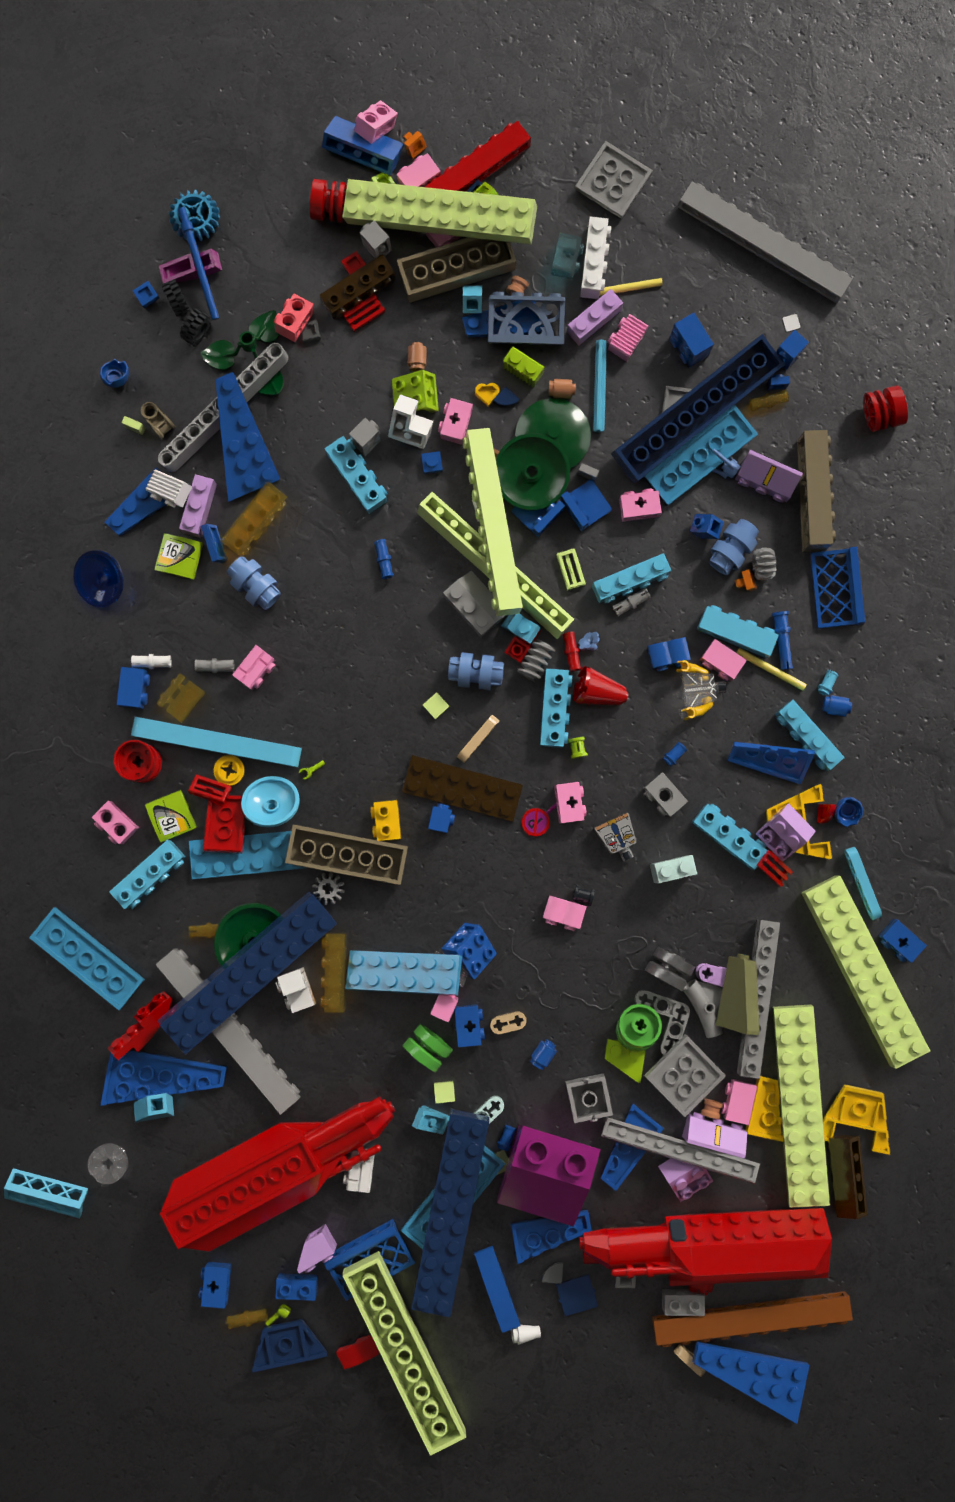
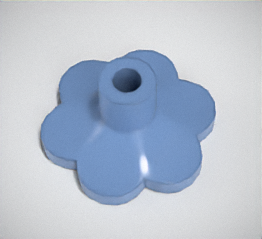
M597 632L585 634L584 638L578 642L580 650H596V644L600 640L599 634Z

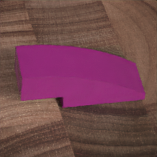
M208 249L199 253L206 276L222 271L218 252ZM191 253L159 266L163 284L173 279L179 283L199 278Z

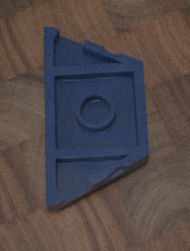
M303 1319L266 1326L262 1330L252 1372L327 1357L328 1353Z

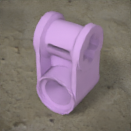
M702 963L696 967L695 974L698 979L723 987L727 968ZM707 969L709 975L702 974V971Z

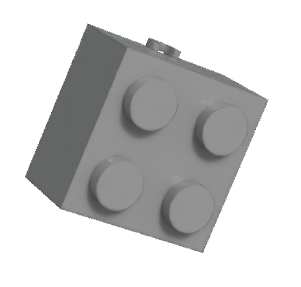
M603 1073L565 1081L574 1123L588 1120L594 1122L598 1121V1118L613 1115L606 1079Z

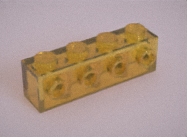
M266 482L220 539V542L237 556L245 555L251 548L249 544L253 539L256 541L263 533L261 529L265 524L268 526L274 520V513L277 510L280 511L286 505L285 500L287 496L273 484Z
M326 933V937H322V949H325V957H322V968H325V976L321 978V988H325V995L321 996V1008H324V1012L344 1013L346 1011L347 933Z

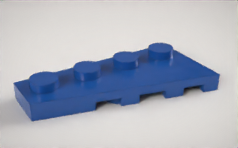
M513 302V308L520 302ZM507 304L496 307L495 312L497 315L505 318L506 315L501 312L500 308L506 310ZM527 307L523 308L511 319L520 324L524 335H528L529 329L534 323L541 321ZM488 310L462 317L467 337H488ZM495 318L493 319V334H498L502 321ZM508 324V326L513 327L510 328V332L512 334L516 333L517 327L512 324ZM543 325L537 326L535 333L541 334L542 330L540 327H543Z
M154 470L105 521L119 536L138 525L145 518L155 514L163 506H167L164 503V499L159 502L151 498V493L145 489Z
M734 742L728 756V761L801 784L815 755V750Z
M632 1104L625 1123L658 1133L662 1132L664 1128L635 1104ZM616 1142L601 1179L616 1191L646 1151Z
M588 1209L580 1211L574 1226L544 1217L511 1223L518 1264L550 1248H555L561 1243L577 1238L585 1232L592 1231Z

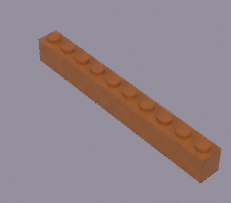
M845 1291L705 1309V1316H670L665 1314L652 1316L656 1345L661 1347H669L672 1343L687 1345L695 1340L708 1342L711 1341V1338L726 1340L734 1335L748 1337L750 1333L765 1335L773 1330L787 1332L789 1328L804 1330L812 1325L826 1327L828 1323L843 1325L847 1321L853 1320L850 1296Z

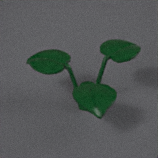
M268 311L254 319L249 326V331L241 333L236 351L233 344L229 341L219 340L200 352L202 358L215 369L227 370L235 364L233 356H237L242 347L245 352H252L256 359L258 357L255 351L257 347L256 341L258 342L261 339L264 343H270L275 341L280 335L275 332L274 319L277 315L276 311ZM279 370L258 392L264 395L280 394L284 385L281 371Z

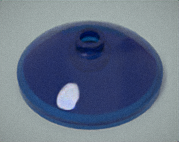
M91 550L78 558L74 567L73 577L79 595L88 604L95 607H106L114 604L120 598L124 586L123 573L115 558L102 550Z

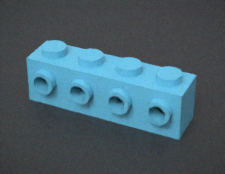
M342 436L324 448L326 454L368 514L387 502V491L382 485L378 486L375 482L377 477L372 470L368 471L366 469L364 458L361 454L357 456L354 452L356 448L350 439L346 440Z
M663 553L595 581L592 588L598 602H605L606 604L614 601L616 596L631 594L635 588L640 587V589L651 585L650 582L657 580L659 582L668 578L671 568Z
M714 605L705 608L696 630L764 658L771 656L779 636L775 634V630L764 627V629L758 627L757 623L751 620H741L737 614L721 612L722 609Z
M545 670L540 736L541 747L563 748L564 744L568 742V732H565V725H569V713H566V706H570L571 694H567L568 687L572 686V675H569V670Z
M794 700L789 701L775 713L778 717L777 721L790 731L791 737L795 741H799L803 749L815 750L813 758L821 770L829 771L845 758Z
M705 804L691 823L748 868L755 870L759 861L768 851L765 849L767 846L758 839L756 841L750 837L751 833L745 828H738L735 825L736 821L728 815L724 817L720 814L721 810L716 805Z
M166 840L110 891L111 895L124 909L135 908L141 902L139 899L144 894L148 896L155 890L154 885L158 882H164L170 876L168 873L173 868L177 870L184 864L183 859L186 856L171 840Z

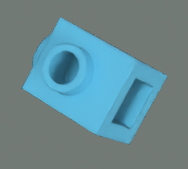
M463 285V313H482V286Z

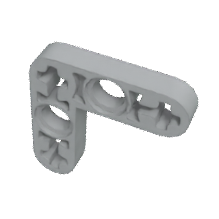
M641 990L635 995L636 1004H641L639 996L647 994L646 997L651 1000L655 996L653 1009L657 1013L669 1017L660 1044V1052L665 1055L666 1050L664 1046H668L670 1042L669 1039H666L667 1036L677 1039V1042L683 1037L690 1009L682 1002ZM660 1000H665L668 1004L667 1008L663 1011L657 1008V1003ZM644 1002L643 1005H648L650 1007L651 1003ZM681 1006L686 1011L685 1014H681L679 1019L683 1020V1024L678 1021H672L673 1017L677 1019L678 1013L676 1008L680 1009ZM674 1024L680 1027V1032L677 1035H672L669 1031L670 1027ZM672 1041L671 1047L676 1044L674 1041Z

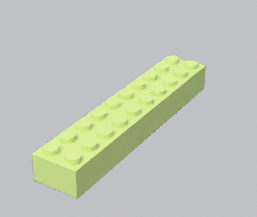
M348 179L343 218L347 224L364 226L375 220L381 228L532 244L537 204L535 199Z
M833 876L803 891L801 894L889 1065L897 1069L930 1052L841 876Z
M812 1005L772 1007L788 1204L790 1207L830 1206L814 1007Z
M378 1251L344 1268L343 1278L430 1456L466 1438V1428L380 1252Z

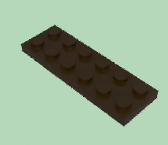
M412 755L402 792L513 822L523 785Z

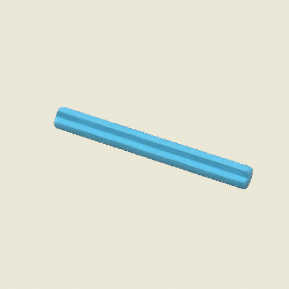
M597 340L595 349L593 430L598 433L605 430L606 340Z

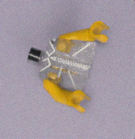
M686 660L677 661V663L681 664V669H676V671L683 672L680 675L684 701L682 712L685 711L688 714V717L684 718V720L704 715L713 707V702L717 701L716 694L726 692L725 681L715 682L714 675L709 674V671L701 666L688 663Z

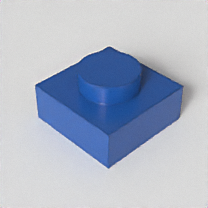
M149 281L133 290L143 308L160 299Z
M783 374L773 375L767 382L768 390L787 389L790 384L789 376H783Z
M440 451L421 454L424 474L443 472Z

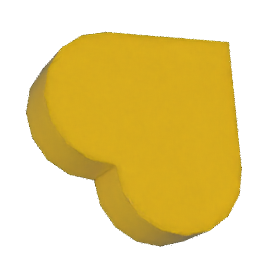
M481 383L476 386L475 395L489 407L493 399L499 394L500 389L495 383H489L488 385Z

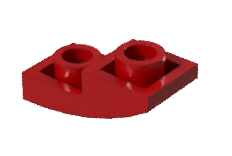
M542 629L538 631L531 644L515 636L504 653L521 663Z
M372 1335L358 1338L353 1344L338 1348L336 1354L344 1369H348L377 1356L380 1352Z

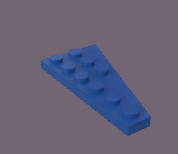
M233 372L215 379L228 502L280 480Z
M129 1050L123 1057L117 1060L110 1052L100 1106L140 1100L146 1096L162 1093L171 1095L223 1087L227 1066L141 1051L137 1052L135 1050Z
M696 1342L692 1359L695 1365L794 1423H798L810 1366L808 1363Z

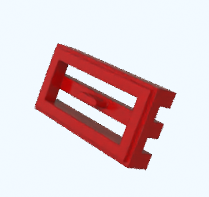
M374 294L345 313L344 318L355 332L383 314L385 309ZM377 307L379 308L377 311H375L374 313H372L371 315H369L368 317H366V318L363 319L362 321L358 322V323L355 324V325L353 324L355 321H357V320H359L360 318L364 317L365 315H367L369 312H371V311L374 310L375 308H377Z
M196 774L188 792L189 794L225 805L226 798L228 799L232 787ZM199 781V782H202V783H205V784H208V785H211V786H214V787L223 789V790H225V791L222 792V791L213 789V788H211V787L198 784L197 782Z
M769 850L757 864L780 887L783 886V880L787 881V875L793 873L791 869ZM768 858H772L784 871H780ZM767 863L779 877L777 878L763 864Z

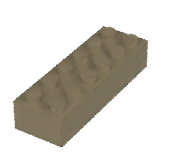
M469 237L397 260V267L408 301L411 303L462 287L463 285H469L516 270L517 261L510 242Z
M827 430L804 431L797 440L798 471L803 473L799 480L802 552L826 551L836 540V532L832 529L835 513L831 510L834 494L830 490V485L833 483V475L829 471V466L832 465V456L829 455L828 448L831 446V437L828 436Z
M293 825L285 864L401 885L408 846Z

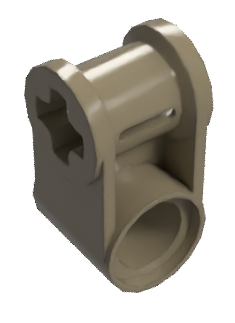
M146 402L142 405V416L161 439L164 438V435L169 430L176 428L172 421L154 403ZM148 410H155L153 416H146Z

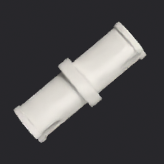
M132 655V668H171V655Z

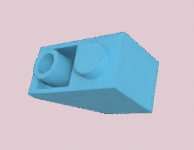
M162 1093L146 1096L134 1102L135 1122L174 1116L173 1096Z

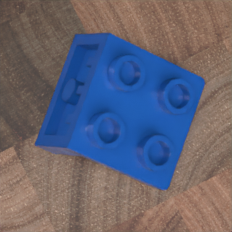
M591 479L571 493L565 492L560 498V501L565 505V509L581 531L612 511L611 506Z
M559 500L558 503H552L545 509L528 511L514 507L511 513L533 534L539 537L564 511L565 505Z
M464 923L441 948L444 954L462 956V965L471 979H476L497 954L481 926Z

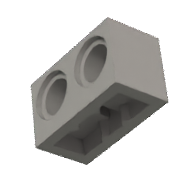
M366 418L349 433L352 443L364 456L381 441L380 431L378 430L379 426L373 420L369 422Z

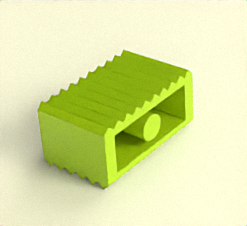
M515 347L510 349L503 360V369L513 373V375H516V377H519V379H522V381H525V383L532 387H535L543 375L544 366Z

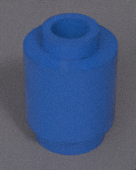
M830 695V697L825 696L823 711L827 712V714L846 717L847 713H851L852 702H849V698Z
M547 1039L545 1042L541 1040L532 1053L530 1062L543 1070L557 1052L555 1049L556 1045Z

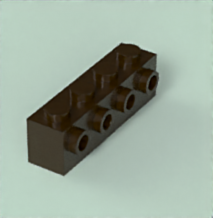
M382 254L321 293V302L333 319L336 317L341 318L350 308L358 306L367 297L376 295L379 292L378 290L384 286L389 287L396 279L395 272Z
M837 1135L829 1138V1150L831 1154V1170L837 1217L860 1219L868 1215L860 1136Z

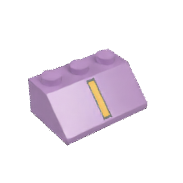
M749 450L735 480L744 487L750 486L755 488V491L762 495L768 494L773 496V499L778 502H787L803 473Z
M694 1112L693 1115H687L682 1134L687 1143L745 1159L747 1131L742 1129V1125L733 1122L731 1125L724 1124L722 1119L712 1118V1120H709L697 1112Z

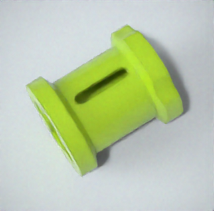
M585 737L568 739L572 750L571 759L588 756L584 747Z

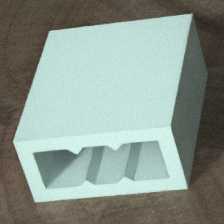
M693 855L650 864L654 883H662L697 874Z

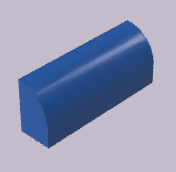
M335 116L324 131L322 148L391 175L398 164L404 143L383 135L371 144L354 131L356 124Z

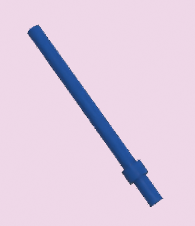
M181 207L178 209L182 222L181 228L186 235L212 320H217L219 315L192 232L194 228L192 222L188 219L185 207Z

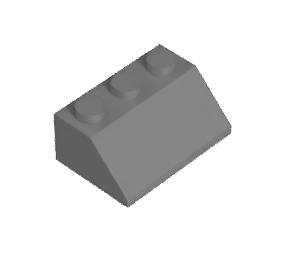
M472 571L459 578L443 592V597L480 638L485 636L507 616H496V610L492 609L491 604L493 594Z

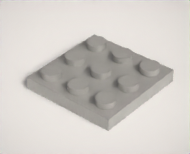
M605 141L576 184L575 190L622 219L651 176L653 170Z
M686 1034L644 1075L684 1117L726 1077Z

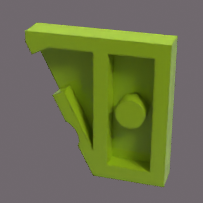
M607 1039L604 1058L636 1082L641 1083L645 1051H630L623 1047L618 1040Z

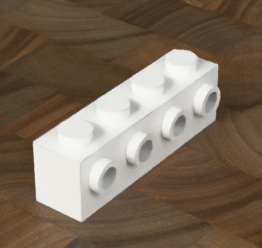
M589 218L580 297L599 299L600 291H604L605 279H602V273H606L607 269L604 255L608 256L609 244H606V238H610L611 226H608L607 218Z

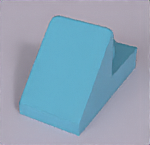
M520 613L508 615L501 625L504 629L530 644L540 630L537 624L526 619Z
M423 1105L421 1108L419 1107L412 1126L416 1129L443 1135L450 1116Z

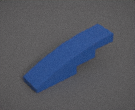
M493 1246L474 1252L502 1333L521 1326Z

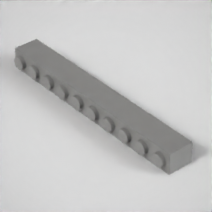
M691 182L680 199L678 208L836 304L852 281L847 272L839 271L830 262L819 259L814 252L806 251L801 248L799 243L791 242L782 233L773 231L764 222H758L751 214L740 211L736 205L725 202L718 194L707 191L699 183Z
M176 948L161 959L156 966L184 998L204 980L199 975L201 973L194 964L190 965L187 961L188 956L186 953ZM234 1012L214 1029L212 1033L281 1115L301 1097L299 1095L300 1091L293 1083L290 1084L286 1080L287 1075L281 1068L279 1070L276 1068L274 1059L269 1054L265 1055L261 1050L263 1048L261 1043L257 1039L253 1040L250 1037L249 1029L244 1024L240 1025L236 1020L238 1016Z

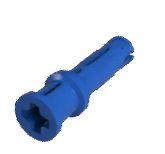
M789 611L772 613L775 621V634L779 635L778 647L781 670L793 668L788 634L791 630V627L788 626L787 618Z

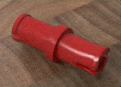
M574 632L562 634L566 648L564 653L568 659L570 672L581 670L578 656L580 651L576 645Z

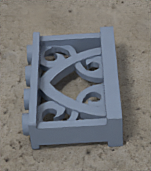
M493 292V295H489L488 343L563 345L565 297H561L559 293H551L549 297H544L542 293H531V296H523L521 292H512V296L504 295V292ZM500 302L507 304L506 310L500 308L501 312L506 315L505 318L498 316L495 312V306ZM511 302H520V303L517 304V305L513 308V305H512ZM533 302H543V303L541 304V306H540V308H539V307H538L535 303H533ZM548 304H554L558 308L557 315L551 319L547 318L553 311H547L546 306ZM525 307L532 310L541 320L531 326L528 335H524L519 323L511 320ZM494 318L502 321L498 334H493ZM559 319L558 336H554L550 323ZM508 324L516 326L517 332L512 334L510 328L513 327L508 326ZM543 324L544 327H540L542 333L536 334L535 328Z

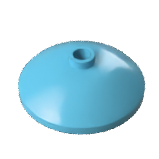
M269 776L258 779L247 787L242 796L241 806L245 817L253 824L261 827H275L286 823L295 815L299 807L300 798L297 788L289 780L282 777Z

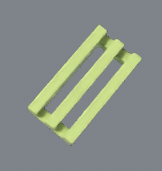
M575 548L557 553V559L567 591L585 586L586 583ZM569 554H572L574 559V563L580 579V582L578 583L576 581V577L572 568ZM562 556H565V559H566V562H567V566H568V569H569V572H570V575H571V579H572V582H573V584H571V585H570V582H569V579H568V576H567V572H566V569H565V566H564V563H563Z

